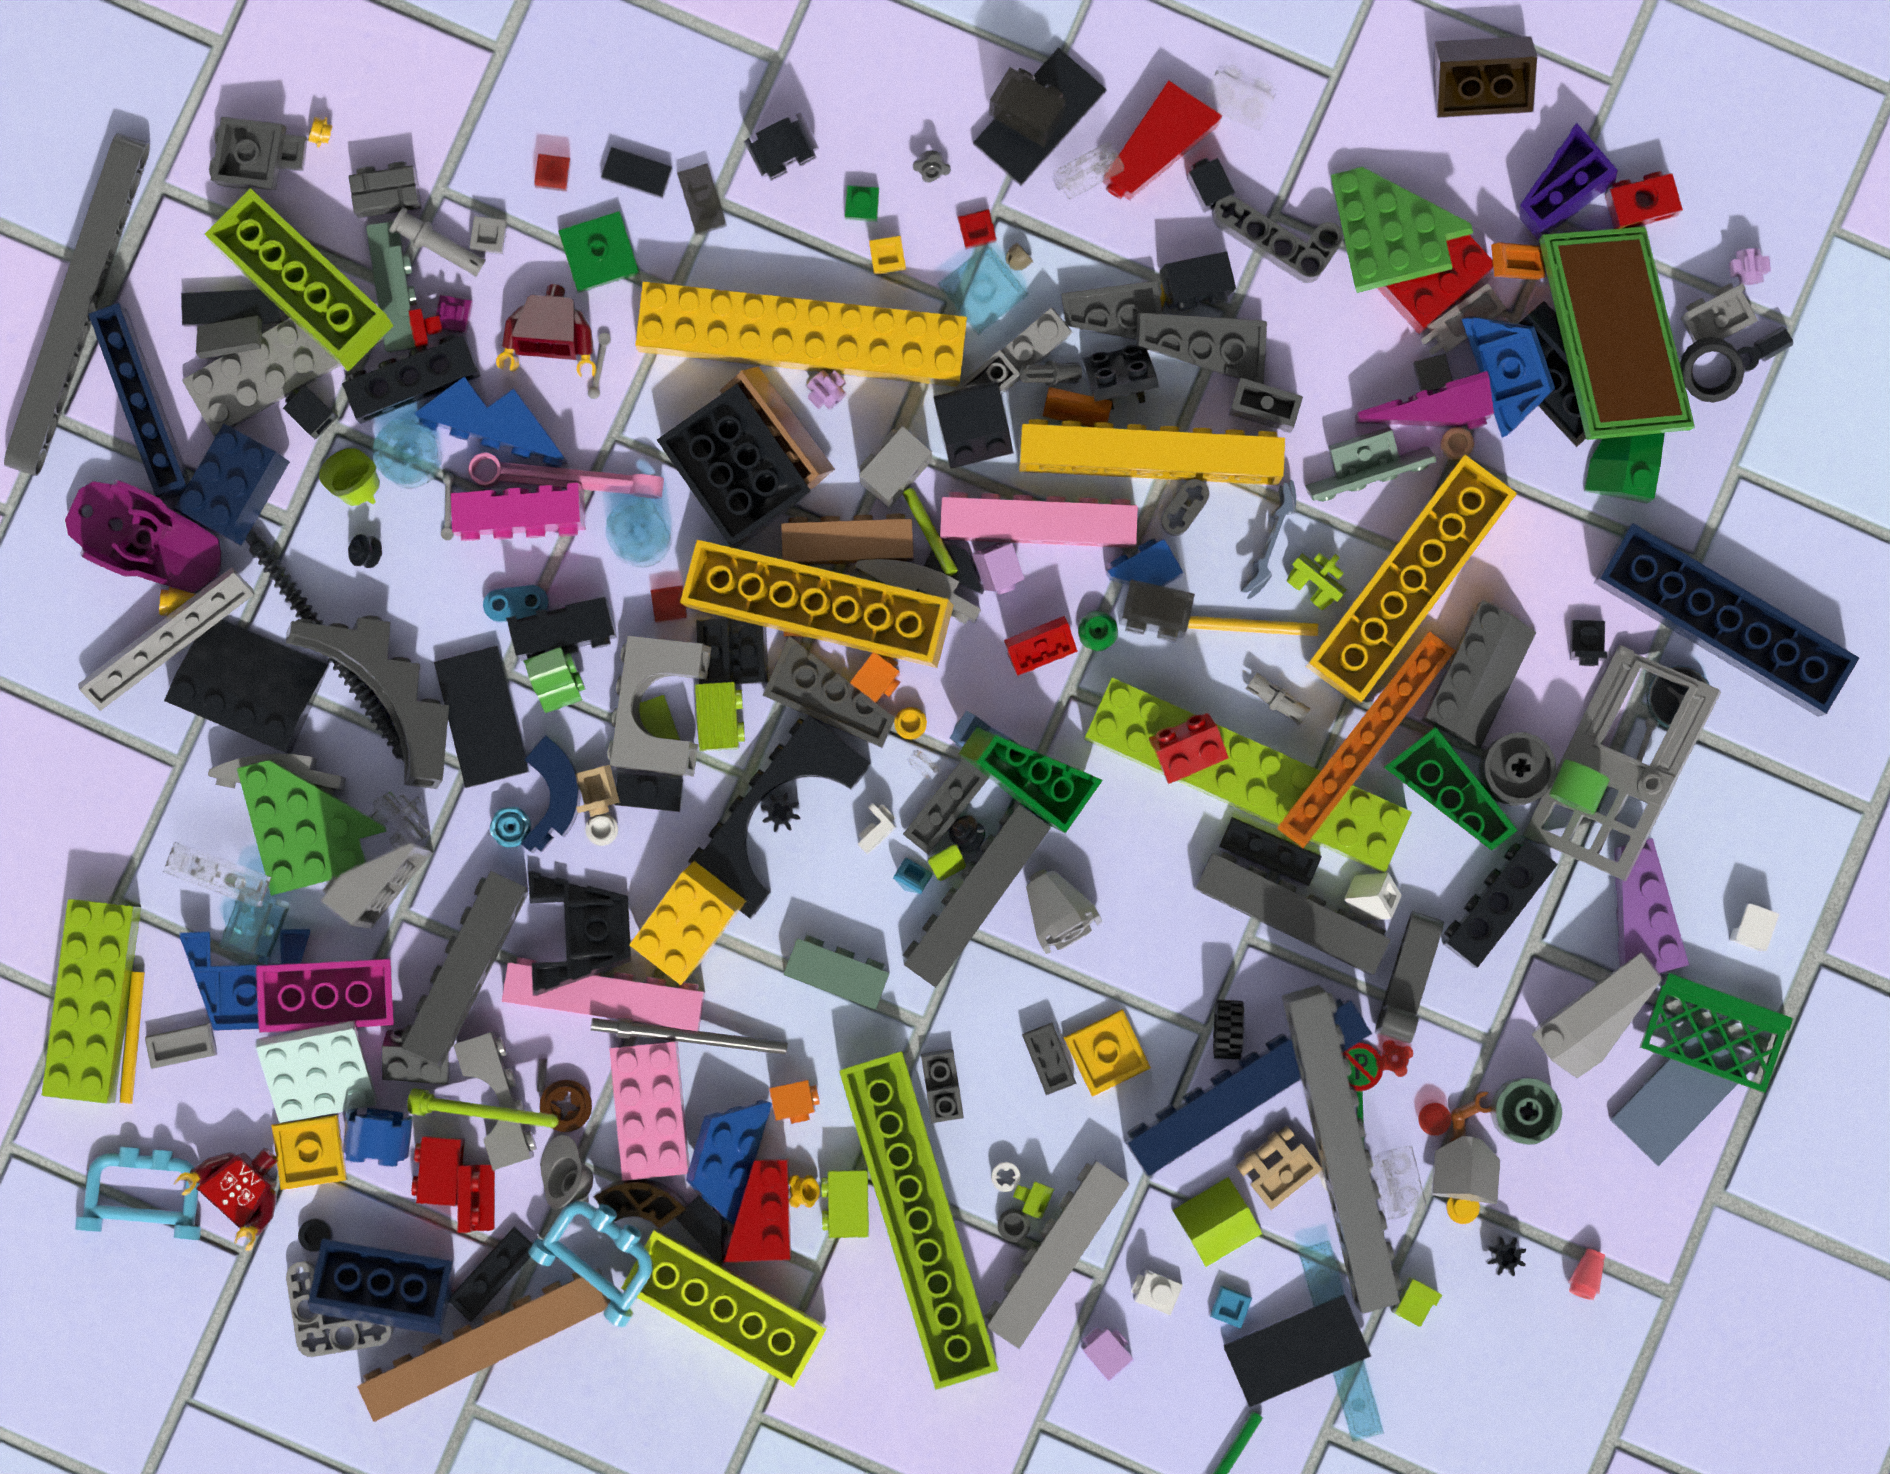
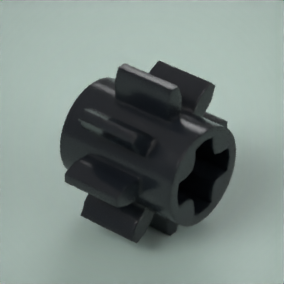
M786 792L782 800H777L771 794L770 799L772 803L770 806L761 805V808L764 811H768L769 815L762 822L764 824L770 821L775 823L773 830L776 833L779 827L783 825L791 831V820L801 819L793 811L794 808L799 806V802L789 804L787 802L788 793ZM778 804L783 808L789 807L790 809L786 813L787 819L785 821H782L779 817L775 819L772 817L776 812L775 806Z
M1497 1236L1498 1244L1495 1247L1486 1246L1492 1252V1258L1487 1259L1485 1262L1491 1265L1495 1263L1497 1265L1495 1274L1499 1276L1504 1269H1507L1511 1276H1515V1267L1518 1265L1526 1266L1521 1261V1254L1527 1250L1526 1248L1517 1249L1515 1247L1517 1242L1515 1237H1511L1509 1242L1505 1243L1501 1236ZM1510 1247L1509 1253L1513 1256L1511 1262L1505 1261L1502 1265L1503 1259L1499 1256L1501 1250L1507 1251Z

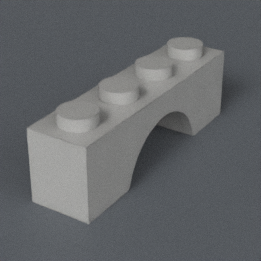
M490 1032L453 1044L463 1076L475 1077L486 1082L496 1093L499 1107L525 1110L522 1100L516 1101L512 1089L517 1087L512 1068L506 1069L503 1056L507 1055V1051L501 1036L496 1038L495 1032ZM498 1120L494 1129L483 1139L493 1171L533 1158L532 1151L537 1150L532 1131L526 1132L522 1123Z

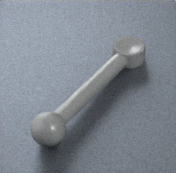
M601 333L598 337L600 349L596 364L597 373L593 379L592 387L588 390V396L591 399H597L600 396V389L598 387L606 347L611 343V337L608 333Z
M446 473L442 478L445 484L444 529L441 531V537L447 541L454 537L451 529V493L455 476L452 473Z
M1654 717L1648 718L1645 722L1647 729L1636 758L1640 762L1643 761L1653 730L1658 727V721Z

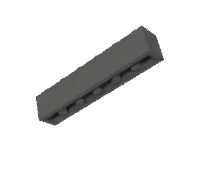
M1018 805L1015 810L1011 807L1008 808L998 822L1003 826L996 837L990 833L979 848L984 854L977 864L972 860L969 862L960 875L965 879L958 890L951 887L941 901L945 905L943 911L939 916L933 913L922 927L926 934L920 943L913 940L902 955L907 959L904 966L935 988L1051 829L1050 826L1021 805Z
M1220 851L1219 855L1214 853L1210 855L1194 890L1369 975L1375 974L1391 941L1390 938L1384 936L1385 929L1370 922L1365 927L1355 922L1356 915L1341 908H1338L1336 913L1326 908L1327 902L1315 895L1309 894L1305 898L1295 893L1297 887L1279 879L1278 884L1266 879L1267 872L1250 865L1247 870L1237 865L1238 859L1226 852Z
M493 871L489 872L487 878L482 877L474 892L477 898L473 906H467L461 916L460 924L463 926L458 936L453 935L446 946L445 953L448 956L443 966L437 965L431 976L430 983L433 986L428 996L423 994L418 1001L415 1009L418 1016L413 1025L408 1024L402 1033L400 1042L403 1045L401 1048L406 1054L441 1070L529 894L525 886Z

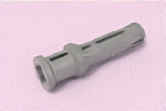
M405 207L401 208L389 232L392 234L395 232L411 240L416 248L424 246L469 272L474 277H477L486 259L477 256L432 229L433 226L429 221L422 222L407 213Z

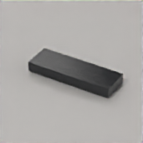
M260 289L181 293L182 325L184 327H194L252 316H259L262 324L281 323V309Z
M1231 817L1219 845L1221 849L1306 886H1310L1322 858L1319 854L1234 817Z
M514 1226L449 1298V1303L471 1323L531 1258L528 1251L533 1242Z

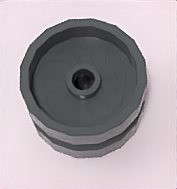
M1527 732L1510 733L1493 741L1483 752L1478 766L1479 780L1482 786L1496 802L1508 806L1526 805L1543 797L1552 787L1557 773L1556 758L1550 746L1539 736ZM1518 764L1521 767V774L1519 776H1516L1517 771H1512V765Z

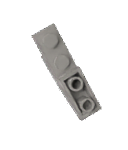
M1051 307L952 391L997 381L1001 396L1020 380V368L1023 365H1039L1050 355V352L1073 334V331Z
M885 559L860 560L855 565V570L860 572L858 578L949 599L954 605L951 617L965 625L968 620L975 623L981 613L980 608L954 594L959 587V581L939 571L910 562Z
M275 753L242 757L220 764L208 771L209 777L216 778L215 785L235 789L236 783H240L237 772L238 767L270 759L331 795H334L335 789L344 791L346 778L343 776L315 771L316 758L297 754Z

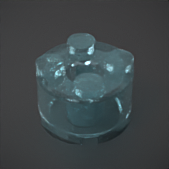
M392 420L378 433L373 445V460L377 469L388 481L400 488L414 489L426 483L428 484L434 480L442 467L443 454L438 439L428 427L415 420ZM411 447L415 455L413 458L407 457L404 461V457L401 454L404 450L408 451Z
M645 497L630 498L619 503L606 519V538L614 555L620 561L630 566L647 568L658 564L668 554L673 541V528L667 513L659 504ZM640 526L642 530L646 529L644 531V538L639 539L637 535L633 536L636 527Z

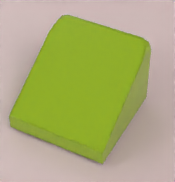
M954 844L928 858V864L938 881H943L966 868V862L957 845Z

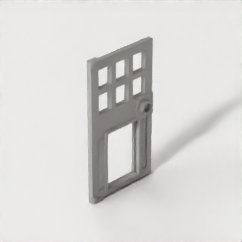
M1618 645L1591 702L1556 768L1557 773L1555 776L1556 779L1564 760H1571L1610 779L1608 786L1619 792L1607 816L1598 812L1591 815L1569 807L1549 796L1550 788L1541 798L1522 836L1527 840L1539 845L1540 843L1626 882L1722 691L1642 657L1629 648ZM1640 668L1688 688L1650 765L1602 745ZM1628 796L1647 803L1634 829L1616 821ZM1555 804L1574 812L1561 837L1543 829ZM1583 817L1602 824L1590 849L1571 842ZM1612 829L1630 837L1618 862L1599 855Z

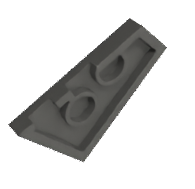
M1158 280L1061 293L1064 321L1071 328L1136 340L1138 313L1162 314Z

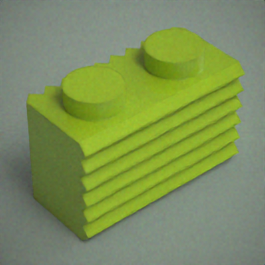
M734 682L695 685L699 751L740 749L739 742L745 741L744 722H738L737 709H743L742 689L736 690Z

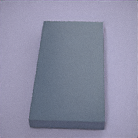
M1699 1026V1027H1698V1030H1701V1029H1703L1704 1027H1703V1026ZM1708 1031L1701 1034L1708 1051L1722 1046ZM1696 1037L1685 1041L1681 1045L1687 1058L1695 1059L1704 1054ZM1726 1049L1711 1055L1717 1069L1724 1071L1735 1066ZM1668 1058L1614 1114L1610 1121L1656 1166H1660L1738 1084ZM1706 1058L1698 1061L1709 1065ZM1743 1066L1744 1073L1747 1075L1749 1071ZM1737 1070L1730 1072L1731 1074L1740 1077Z

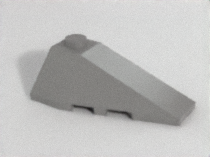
M1641 952L1541 1022L1531 1035L1551 1061L1578 1079L1606 1058L1663 977L1646 955Z

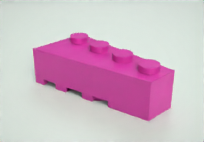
M568 483L567 490L563 491L561 487L544 485L536 488V493H529V489L508 488L503 490L501 495H497L495 490L451 493L452 533L455 536H461V541L481 540L480 535H493V539L506 540L512 539L514 533H526V538L546 537L545 532L558 531L559 536L563 537L577 536L578 530H586L584 490L579 483Z

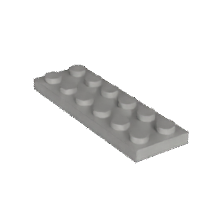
M289 318L262 333L261 349L224 355L182 379V382L213 436L216 437L223 423L233 428L284 399L296 388H303L305 385L312 383L341 365ZM383 337L374 346L383 342Z

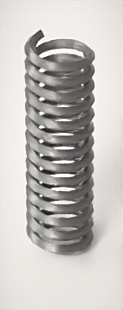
M539 1059V1076H537L538 1083H536L537 1092L543 1093L545 1091L546 1080L544 1079H547V1073L545 1072H547L548 1066L546 1065H548V1059Z

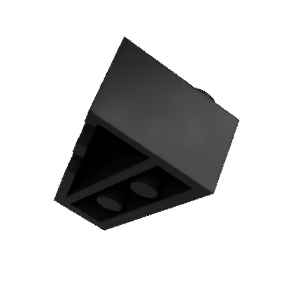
M606 597L568 604L563 608L546 612V609L536 611L535 615L517 619L516 616L506 618L515 656L522 662L559 647L562 648L565 655L570 653L571 655L579 653V647L591 645L592 649L611 645L610 639L617 638Z

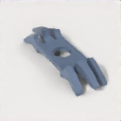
M1292 480L1289 481V484L1284 482L1283 486H1279L1280 505L1270 516L1275 520L1261 559L1253 562L1254 576L1241 590L1244 593L1251 591L1247 599H1251L1258 594L1272 576L1271 571L1268 569L1269 558L1285 516L1294 514L1296 510V489Z

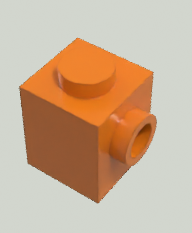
M872 653L850 681V684L864 693L873 702L878 703L884 694L890 697L901 683L897 679L900 675V671L896 669L899 663L892 657L879 656L876 653Z
M809 1080L769 1088L776 1121L790 1118L791 1124L810 1120L809 1114L816 1112L815 1105L820 1104L817 1085L810 1086Z

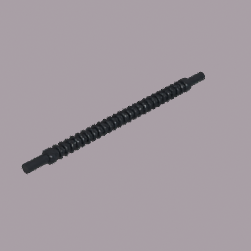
M252 528L245 539L250 546L249 552L253 558L259 559L258 565H264L263 572L270 573L268 579L274 580V587L281 589L279 595L286 596L284 601L285 603H291L290 610H296V618L311 619L316 624L322 625L323 620L316 618L318 613L311 611L313 606L306 604L307 597H301L302 590L295 589L297 583L290 582L291 575H286L284 573L286 568L279 566L281 561L274 559L275 552H269L270 545L265 539H260ZM329 657L327 662L333 663V670L340 672L338 677L345 679L344 686H350L349 693H355L354 700L361 701L360 708H365L367 710L365 715L372 717L370 722L377 724L376 731H382L381 738L388 739L386 745L393 747L392 753L395 758L401 759L404 762L398 733L392 725L391 718L386 716L388 711L381 710L382 703L375 701L377 696L370 694L372 689L370 687L366 688V683L363 680L361 681L354 672Z

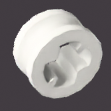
M1002 1162L992 1170L991 1179L993 1185L999 1191L1010 1192L1019 1185L1021 1176L1020 1171L1014 1164ZM1000 1169L1004 1171L1012 1169L1015 1173V1176H1012L1015 1181L1011 1185L1006 1182L1000 1185L996 1179L1000 1178L997 1172Z

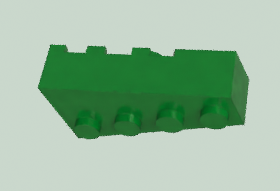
M976 727L958 753L1044 823L1063 833L1068 831L1103 781L1089 773L979 727Z
M1436 727L1384 766L1391 774L1491 851L1518 831Z

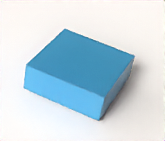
M1221 1285L1210 1317L1241 1329L1252 1297Z

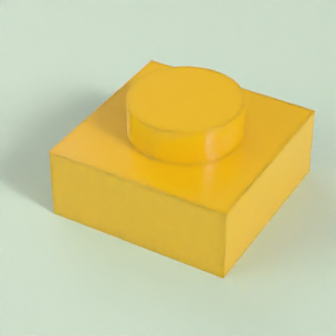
M901 236L869 241L874 275L906 270Z

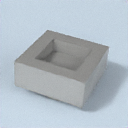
M474 216L470 249L473 251L503 254L507 221Z

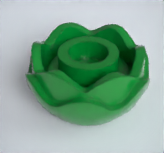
M1097 610L1086 614L1078 624V635L1081 644L1097 652L1108 649L1116 642L1118 637L1116 620L1104 611ZM1100 628L1101 633L1097 634L1095 629Z

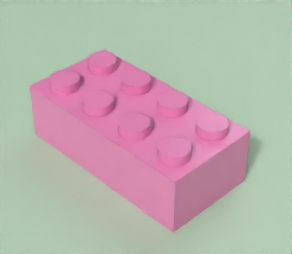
M678 1042L609 1048L622 1181L687 1174L690 1161Z

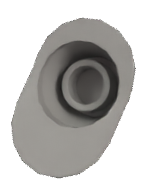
M560 1135L553 1138L546 1146L540 1163L547 1204L551 1208L559 1209L575 1201L589 1203V1193L594 1179L592 1171L581 1162L578 1147L571 1137Z

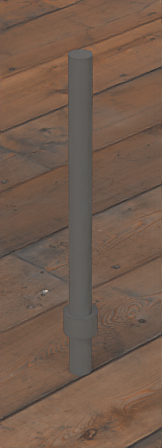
M592 1018L590 1031L613 1033L618 1038L630 1039V1036L782 1055H786L788 1043L784 1041L632 1023V1019L618 1018V1021Z

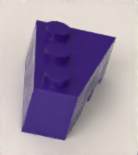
M1577 122L1562 146L1554 154L1545 171L1541 173L1520 204L1519 219L1538 241L1542 235L1550 234L1616 182L1617 168Z

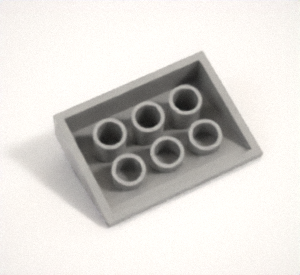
M410 842L341 874L339 878L333 876L324 886L322 892L325 895L320 901L351 926L372 929L433 852L429 848Z

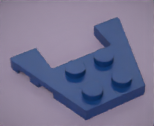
M310 929L280 930L281 963L268 965L301 964L309 939ZM210 932L180 933V940L213 1030L259 1029L256 966L267 965L211 966Z

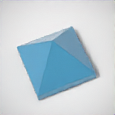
M905 857L894 874L893 879L904 891L922 894L933 873Z

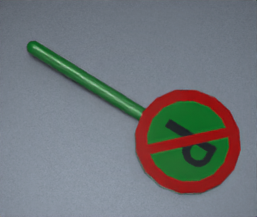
M1357 1043L1343 1052L1342 1056L1346 1055L1350 1064L1351 1075L1347 1076L1349 1087L1353 1086L1356 1091L1359 1103L1357 1106V1118H1361L1364 1125L1363 1091L1370 1090L1378 1084L1382 1077L1384 1066L1382 1057L1375 1048L1369 1044ZM1363 1137V1138H1362V1142H1363V1147H1364V1149H1365L1364 1137Z

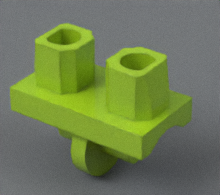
M1320 552L1313 560L1321 565L1323 569L1304 553H1301L1292 564L1294 568L1286 580L1298 591L1303 588L1309 579L1315 583L1319 589L1310 600L1322 611L1332 604L1334 600L1338 602L1347 591L1344 586L1328 574L1329 572L1338 580L1344 574L1335 565L1340 559L1336 553L1330 560Z

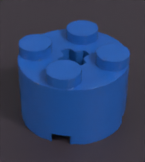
M358 1108L347 1110L342 1149L346 1153V1161L362 1163L365 1162V1158L378 1160V1165L396 1167L398 1166V1161H404V1159L409 1157L413 1121L411 1115L403 1119L404 1113L394 1110L367 1108L366 1114L358 1115Z

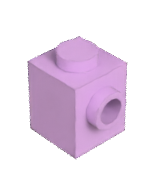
M999 542L972 553L984 590L996 591L1000 595L1016 589L1015 584L1025 580L1012 543Z
M1096 1327L1083 1339L1086 1344L1082 1347V1351L1108 1381L1134 1360L1125 1349L1129 1344L1128 1341L1117 1329L1111 1333L1107 1327L1102 1331Z

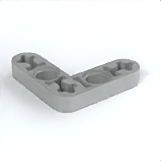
M300 1261L288 1268L286 1283L296 1345L302 1355L318 1357L385 1344L391 1339L393 1335V1327L385 1326L386 1332L381 1334V1339H377L375 1334L363 1336L366 1343H360L361 1331L357 1324L362 1323V1330L374 1327V1323L345 1320L326 1324L325 1315L315 1314L312 1318L302 1317L299 1314L298 1306L301 1301L309 1299V1294L296 1297L295 1291H302V1285L300 1280H294V1274L299 1272V1267H302L304 1272L310 1273V1278L305 1280L306 1290L311 1289L316 1267L310 1262ZM340 1327H348L353 1331L354 1340L350 1345H342L337 1341L336 1333ZM325 1329H330L329 1340L333 1347L332 1349H328V1342L318 1344L316 1351H312L311 1346H305L304 1340L309 1338V1333H313L315 1338L327 1336Z

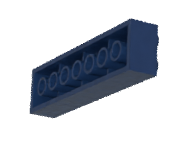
M1634 523L1626 527L1593 582L1817 717L1828 713L1860 659L1858 656Z
M1336 998L1334 1000L1337 1011L1332 1014L1335 1025L1339 1024L1343 1034L1344 1043L1340 1044L1341 1053L1373 1033L1351 1000L1342 1001L1341 998ZM1282 1033L1265 1043L1268 1049L1261 1054H1258L1257 1051L1249 1053L1237 1061L1240 1067L1230 1072L1229 1069H1224L1210 1078L1211 1086L1204 1090L1199 1086L1182 1096L1185 1102L1174 1108L1170 1104L1155 1113L1154 1115L1157 1120L1147 1126L1144 1122H1141L1126 1133L1129 1138L1124 1140L1144 1174L1148 1177L1301 1080L1291 1035L1287 1037Z

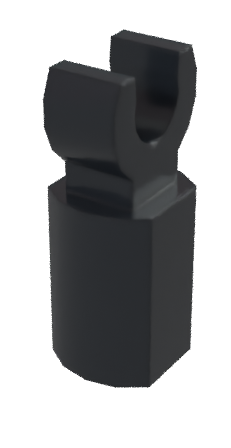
M1780 327L1755 341L1753 348L1747 346L1737 350L1740 356L1747 355L1750 358V364L1744 367V373L1756 368L1760 359L1765 362L1793 346V339L1785 327Z

